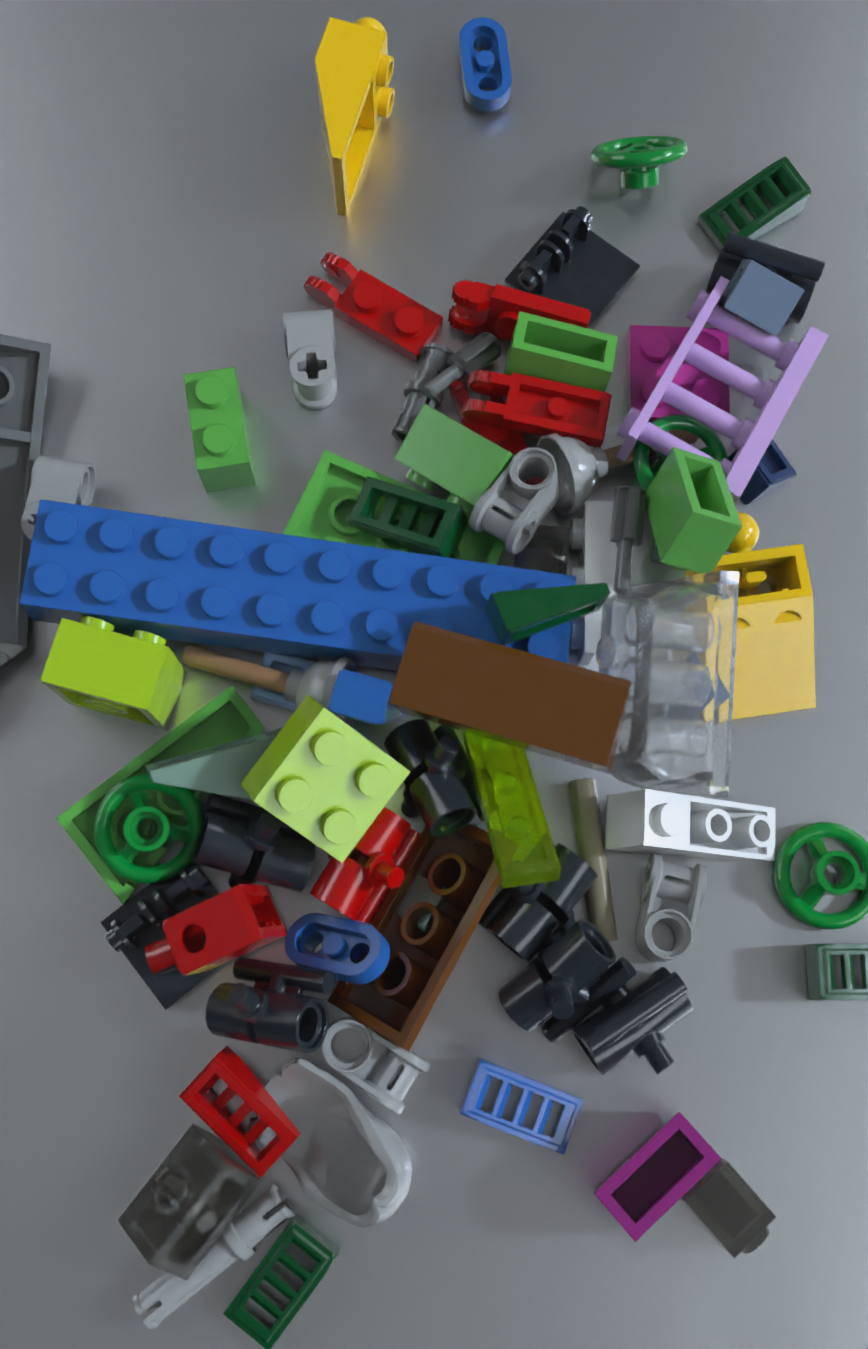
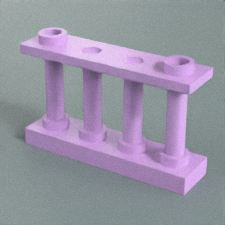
M721 276L711 294L703 290L698 294L686 318L693 321V324L642 411L632 406L624 419L617 435L625 440L616 457L625 462L637 440L665 456H668L672 447L716 460L649 422L662 400L732 439L730 445L737 448L738 451L732 462L723 458L720 464L735 504L742 495L829 335L810 326L799 343L792 339L788 343L717 305L730 280ZM705 324H710L775 360L774 366L782 370L777 381L768 378L765 382L696 344L695 341ZM683 362L689 363L755 400L753 406L760 409L756 419L753 421L746 417L743 422L673 383L672 381Z

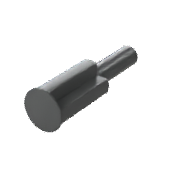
M483 332L450 356L447 360L449 367L423 386L424 395L428 398H434L456 380L465 378L469 381L471 372H475V370L480 371L489 366L501 356L502 349L498 339L491 333Z
M620 486L615 489L610 542H615L617 546L614 592L619 595H626L630 592L634 546L639 547L642 544L646 490L637 486Z

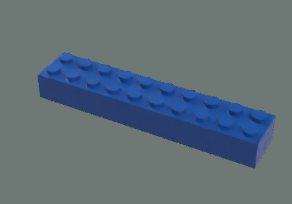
M40 499L19 604L33 621L60 624L61 619L65 618L80 623L82 616H90L112 624L114 626L113 632L134 634L135 630L153 633L164 639L323 661H338V659L345 656L352 658L356 665L398 671L411 627L415 621L500 645L485 607L490 594L499 591L576 585V576ZM572 621L508 644L506 647L568 663Z

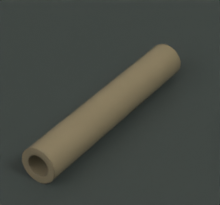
M583 778L572 780L569 784L579 857L598 875V878L584 894L587 919L608 941L618 940L596 779Z

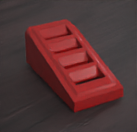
M228 1045L206 1065L179 1095L260 1178L301 1134L247 1065ZM221 1078L228 1087L218 1096L212 1087ZM237 1094L244 1103L232 1115L226 1104ZM253 1110L260 1119L246 1133L240 1123ZM270 1127L277 1135L260 1151L254 1142Z

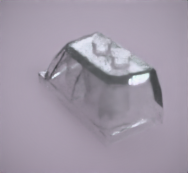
M719 570L630 586V590L626 593L615 594L603 604L601 638L596 648L599 672L632 681L613 767L610 772L618 781L640 789L676 794L728 797L739 589L738 572Z

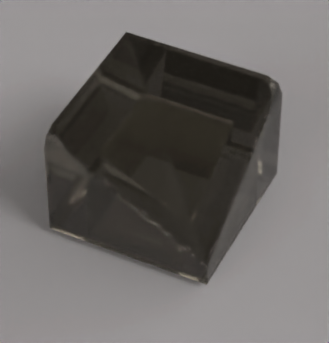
M539 525L528 545L518 554H514L513 567L567 575L571 528Z

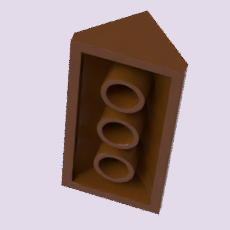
M415 621L411 627L388 703L406 715L610 774L632 681Z
M471 824L444 837L431 836L425 826L402 867L404 871L402 884L395 889L390 888L370 924L387 940L390 947V958L385 970L375 980L366 984H353L339 980L328 1002L409 1052L519 847L508 840ZM419 874L427 878L430 889L445 899L440 909L431 903L419 902L411 906L403 916V919H401L398 909L417 875ZM432 913L434 920L428 931L424 933L418 929L417 922L422 916ZM368 953L361 957L360 962L366 958Z

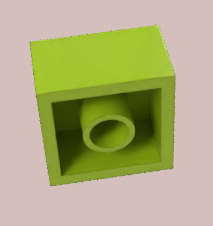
M82 616L80 623L62 618L40 681L68 704L168 731L187 671L176 658V653L165 646L166 640L158 635L141 630H135L133 637L113 632L114 626L112 624L90 616Z
M307 695L240 785L256 804L343 863L409 775L410 771L311 696Z

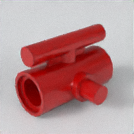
M384 807L343 863L328 854L329 862L309 894L351 920L371 924L390 888L395 889L402 884L404 880L402 867L421 834L412 829L411 824L401 816Z

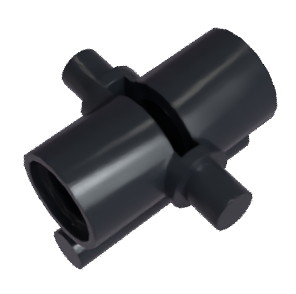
M728 231L705 292L711 294L721 276L731 281L743 259L753 260L805 290L787 321L799 324L811 299L815 283L821 277L825 262Z
M415 719L396 727L385 738L384 746L388 754L410 771L403 781L405 788L401 811L409 818H416L421 815L431 836L444 837L451 835L467 826L475 818L476 814L480 821H487L498 814V807L453 728L441 725L433 731L428 721Z
M211 793L205 809V814L207 815L197 839L193 863L230 873L228 884L231 888L239 884H253L256 881H260L292 891L302 892L312 870L316 845L262 807Z
M543 838L522 865L514 863L508 867L504 874V879L507 883L487 906L478 924L489 934L494 935L514 954L529 963L552 934H559L561 936L577 922L574 919V911L572 909L595 882L598 875L573 851L560 843L554 845L549 840Z
M580 919L560 937L552 934L538 951L537 958L532 960L501 987L498 996L504 1010L518 1026L532 1032L541 1025L543 1035L550 1042L556 1043L636 975V971L632 964L624 957L616 961L615 952L605 936L589 921Z
M240 957L234 963L233 975L239 980L255 982L254 986H247L244 983H222L213 990L208 999L205 1019L207 1027L213 1035L310 1054L322 1045L329 1026V1014L327 1006L322 999L302 995L303 990L330 994L335 987L336 978L335 974L328 970Z
M660 967L632 988L627 983L624 984L601 1004L603 1006L602 1009L573 1028L572 1032L585 1054L601 1075L607 1073L633 1053H636L639 1059L644 1056L658 1075L675 1063V1060L663 1045L666 1038L662 1033L689 1015L694 1009L685 993L688 989L676 972L670 973L665 967Z

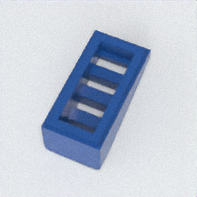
M343 669V671L339 670L329 701L331 712L373 725L385 724L402 715V712L388 703L393 688L392 682Z
M479 1057L459 1113L564 1155L583 1099ZM495 1077L502 1080L492 1110L489 1111L481 1106L491 1079ZM515 1085L523 1089L513 1117L509 1119L502 1116L512 1086ZM533 1093L543 1096L531 1128L523 1125V1121ZM555 1101L563 1104L564 1107L552 1137L543 1133Z

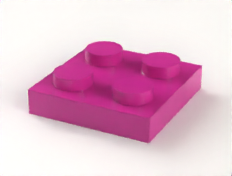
M629 326L627 333V414L632 406L642 411L691 327ZM703 328L695 343L729 361L728 334L717 328ZM684 361L672 382L730 414L729 386ZM661 400L649 422L652 423L656 419L667 415L687 414Z

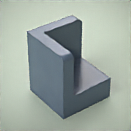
M743 259L717 305L772 335H778L805 290L755 261Z

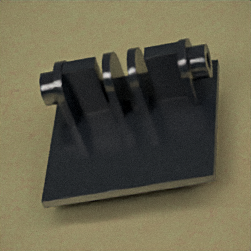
M578 206L576 209H569L566 213L563 211L505 278L504 282L517 290L589 309V312H592L588 324L589 329L641 265L590 230V222L593 219L592 214L585 207Z
M193 862L187 869L181 867L178 870L179 875L169 880L150 883L100 922L108 932L105 934V938L115 951L123 952L165 1010L222 966L220 965L206 972L183 976L179 969L157 977L150 969L145 956V947L166 937L162 926L164 920L220 894L200 867Z

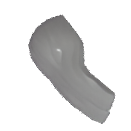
M300 1058L292 1059L283 1066L282 1072H276L264 1086L301 1133L280 1158L291 1168L305 1195L335 1216L350 1224L364 1228L391 1218L407 1197L413 1174L410 1153L405 1142L387 1122L375 1117L360 1103L353 1092L338 1078L310 1061ZM258 1115L257 1117L250 1118L246 1133L260 1119ZM268 1127L256 1140L266 1146L277 1134Z

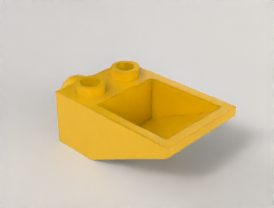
M330 17L315 56L321 122L337 214L346 217L381 118H389L395 97V90L389 88L394 68V57L388 55L387 32L384 26L372 17H363L354 23Z
M737 512L742 528L726 550L731 554H724L709 576L690 570L684 572L699 656L728 695V697L709 710L711 723L816 708L813 592L804 545L797 544L752 551L759 538V527L753 517L742 512ZM766 580L771 587V592L762 594L757 589V586ZM716 588L721 592V600L717 599Z

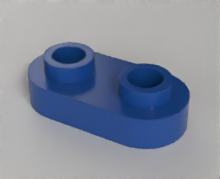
M484 17L475 18L468 21L462 27L459 34V58L464 96L473 108L484 112H491L502 108L510 98L512 75L505 30L495 20Z
M309 913L297 919L288 930L285 938V952L288 958L297 966L332 971L337 980L353 984H366L375 980L385 970L390 958V947L387 940L372 925L322 913ZM322 943V948L315 952L316 947ZM368 953L366 958L360 962L361 957Z

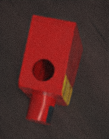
M239 884L164 920L162 926L166 937L145 947V956L150 969L157 977L179 969L183 976L206 972L287 936V931L268 885Z

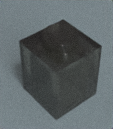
M723 1158L680 1198L716 1242L734 1259L741 1252L749 1254L757 1249L769 1235L767 1226L776 1218L773 1212L730 1163Z

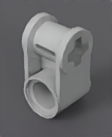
M332 309L282 313L286 355L289 361V371L292 377L295 400L307 409L319 410L326 408L334 401L337 395L334 354L337 353Z
M538 447L527 448L518 452L493 486L476 503L469 520L470 528L477 533L486 531L506 543L507 551L512 554L521 552L528 545L537 527L559 499L557 464L554 457L547 450ZM532 478L545 479L542 483L536 485L525 483Z
M47 456L37 457L32 468L30 489L24 513L21 517L22 530L31 542L35 527L33 523L35 524L40 499L90 506L96 482L95 469L91 463Z
M652 853L650 855L642 883V902L635 931V944L645 959L654 963H665L684 956L690 950L694 941L698 912L705 894L708 876L707 866L696 864L694 868L663 861L660 854ZM656 922L668 924L675 933V944L670 951L659 949L653 942L652 928Z
M342 1017L334 1021L328 1027L326 1037L322 1043L324 1058L333 1069L359 1085V1088L397 1114L403 1112L405 1105L402 1101L419 1073L427 1072L431 1066L429 1062L412 1050L406 1051L353 1017ZM342 1029H354L363 1037V1050L353 1059H342L333 1051L332 1038ZM402 1064L403 1066L391 1085L387 1086L399 1065Z

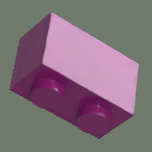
M677 1112L595 1190L594 1195L636 1242L722 1158L680 1112Z

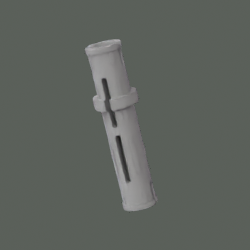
M273 1184L268 1188V1191L237 1216L233 1214L226 1216L220 1221V1229L146 1289L133 1296L132 1302L138 1316L152 1306L148 1310L149 1315L142 1322L148 1328L155 1329L160 1325L161 1321L239 1258L246 1261L255 1254L256 1244L286 1220L295 1216L294 1208L288 1198L279 1204L281 1202L280 1197L284 1194L283 1191ZM277 1204H279V1205H278L276 1208H274L271 1212H268V1211H270L273 1207H275Z

